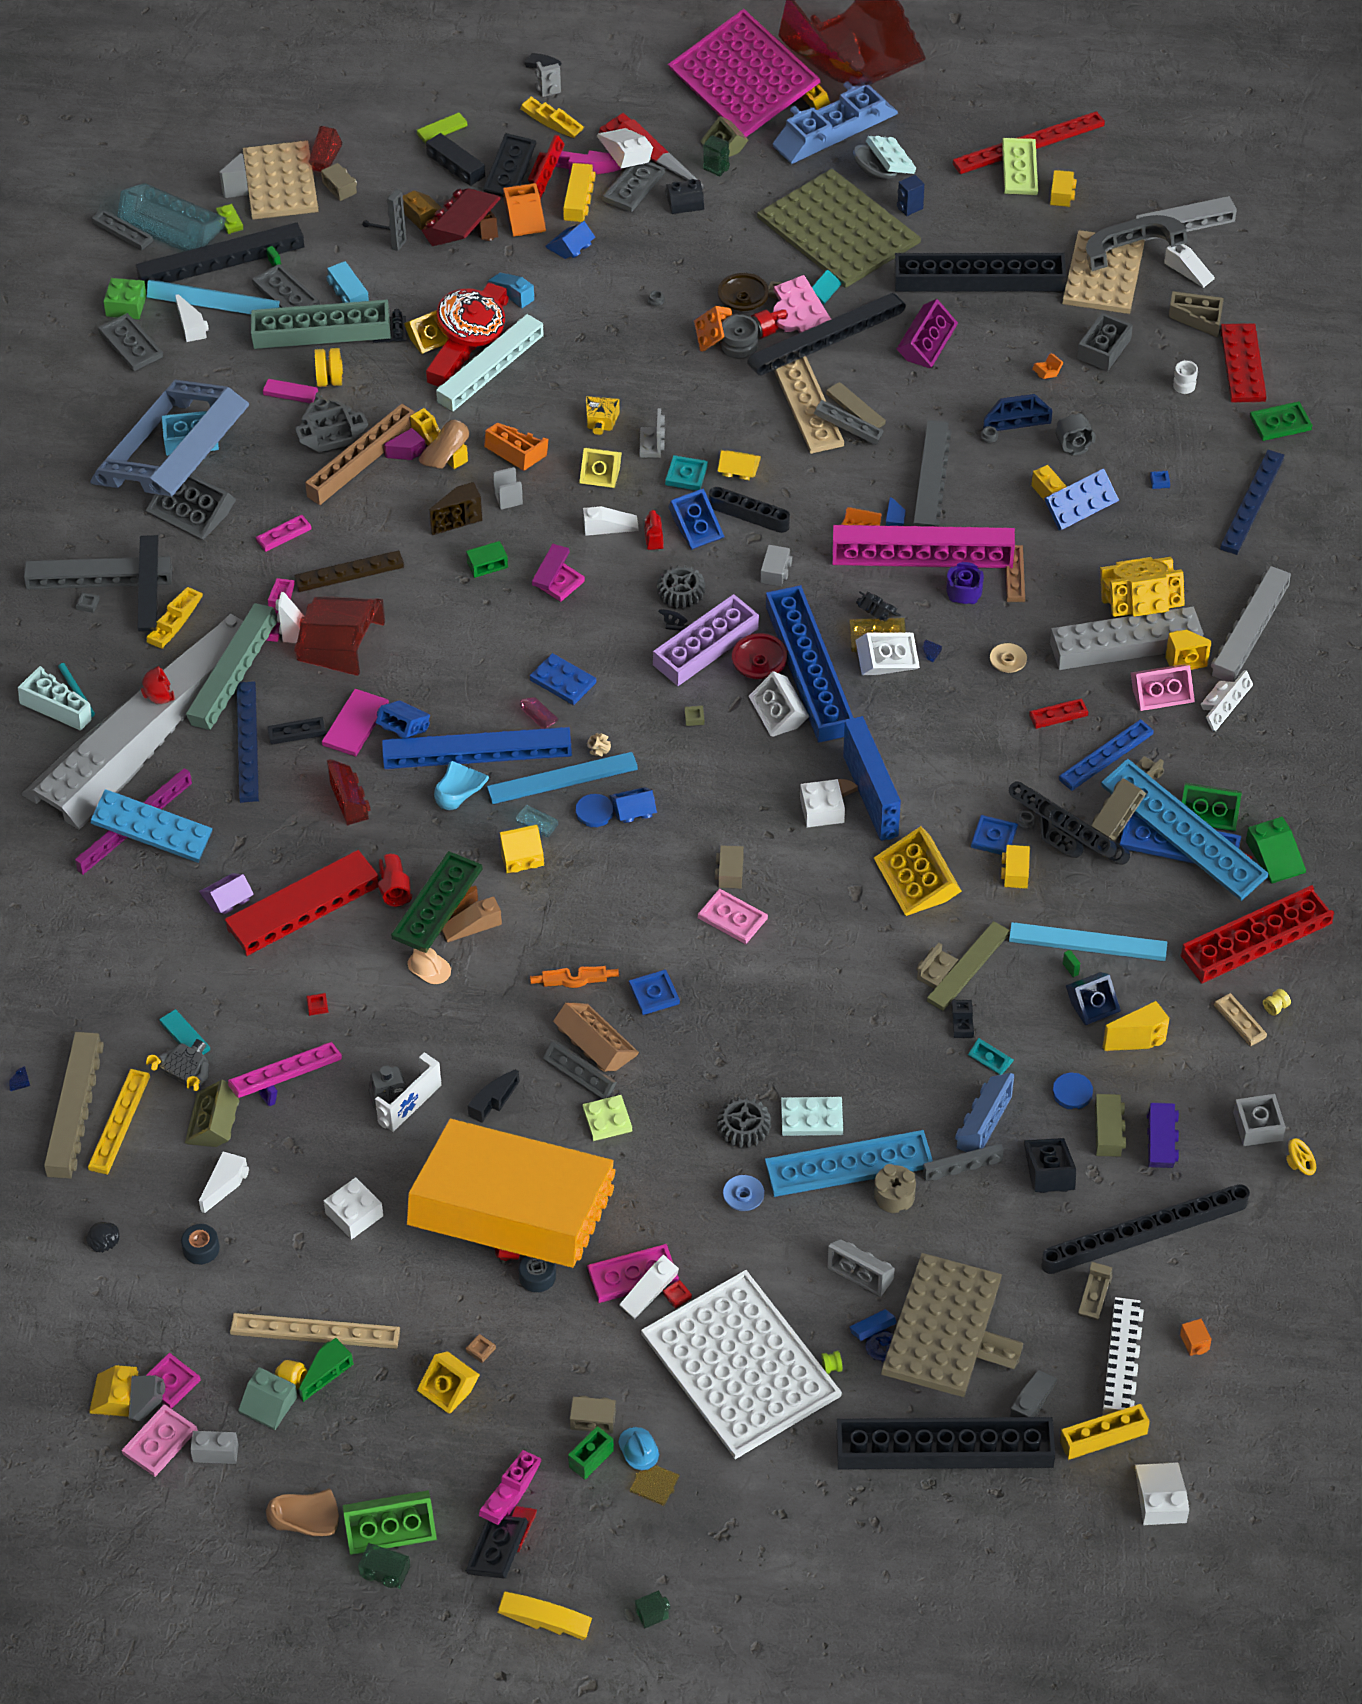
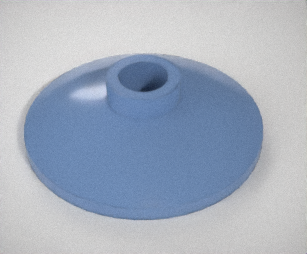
M738 1175L731 1178L725 1184L723 1196L725 1202L731 1208L739 1211H749L762 1203L764 1188L756 1178L749 1175Z

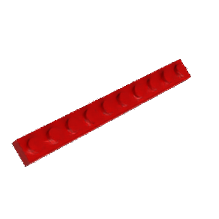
M1096 111L1018 137V139H1035L1037 149L1103 127L1105 120ZM1002 143L953 159V166L960 174L1002 161Z

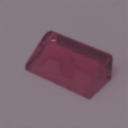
M536 697L520 700L521 709L542 729H546L558 721V718Z

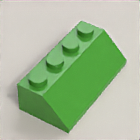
M429 1490L343 1505L350 1555L437 1540Z

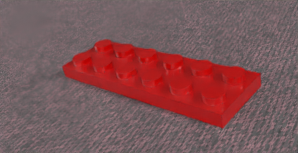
M1255 323L1221 324L1220 330L1231 402H1266L1267 396Z

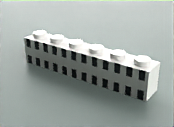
M1115 1297L1102 1416L1132 1407L1135 1401L1131 1400V1395H1135L1136 1382L1132 1381L1133 1376L1137 1377L1138 1364L1134 1363L1135 1358H1139L1140 1345H1136V1341L1141 1339L1142 1327H1138V1321L1142 1322L1144 1309H1140V1300Z

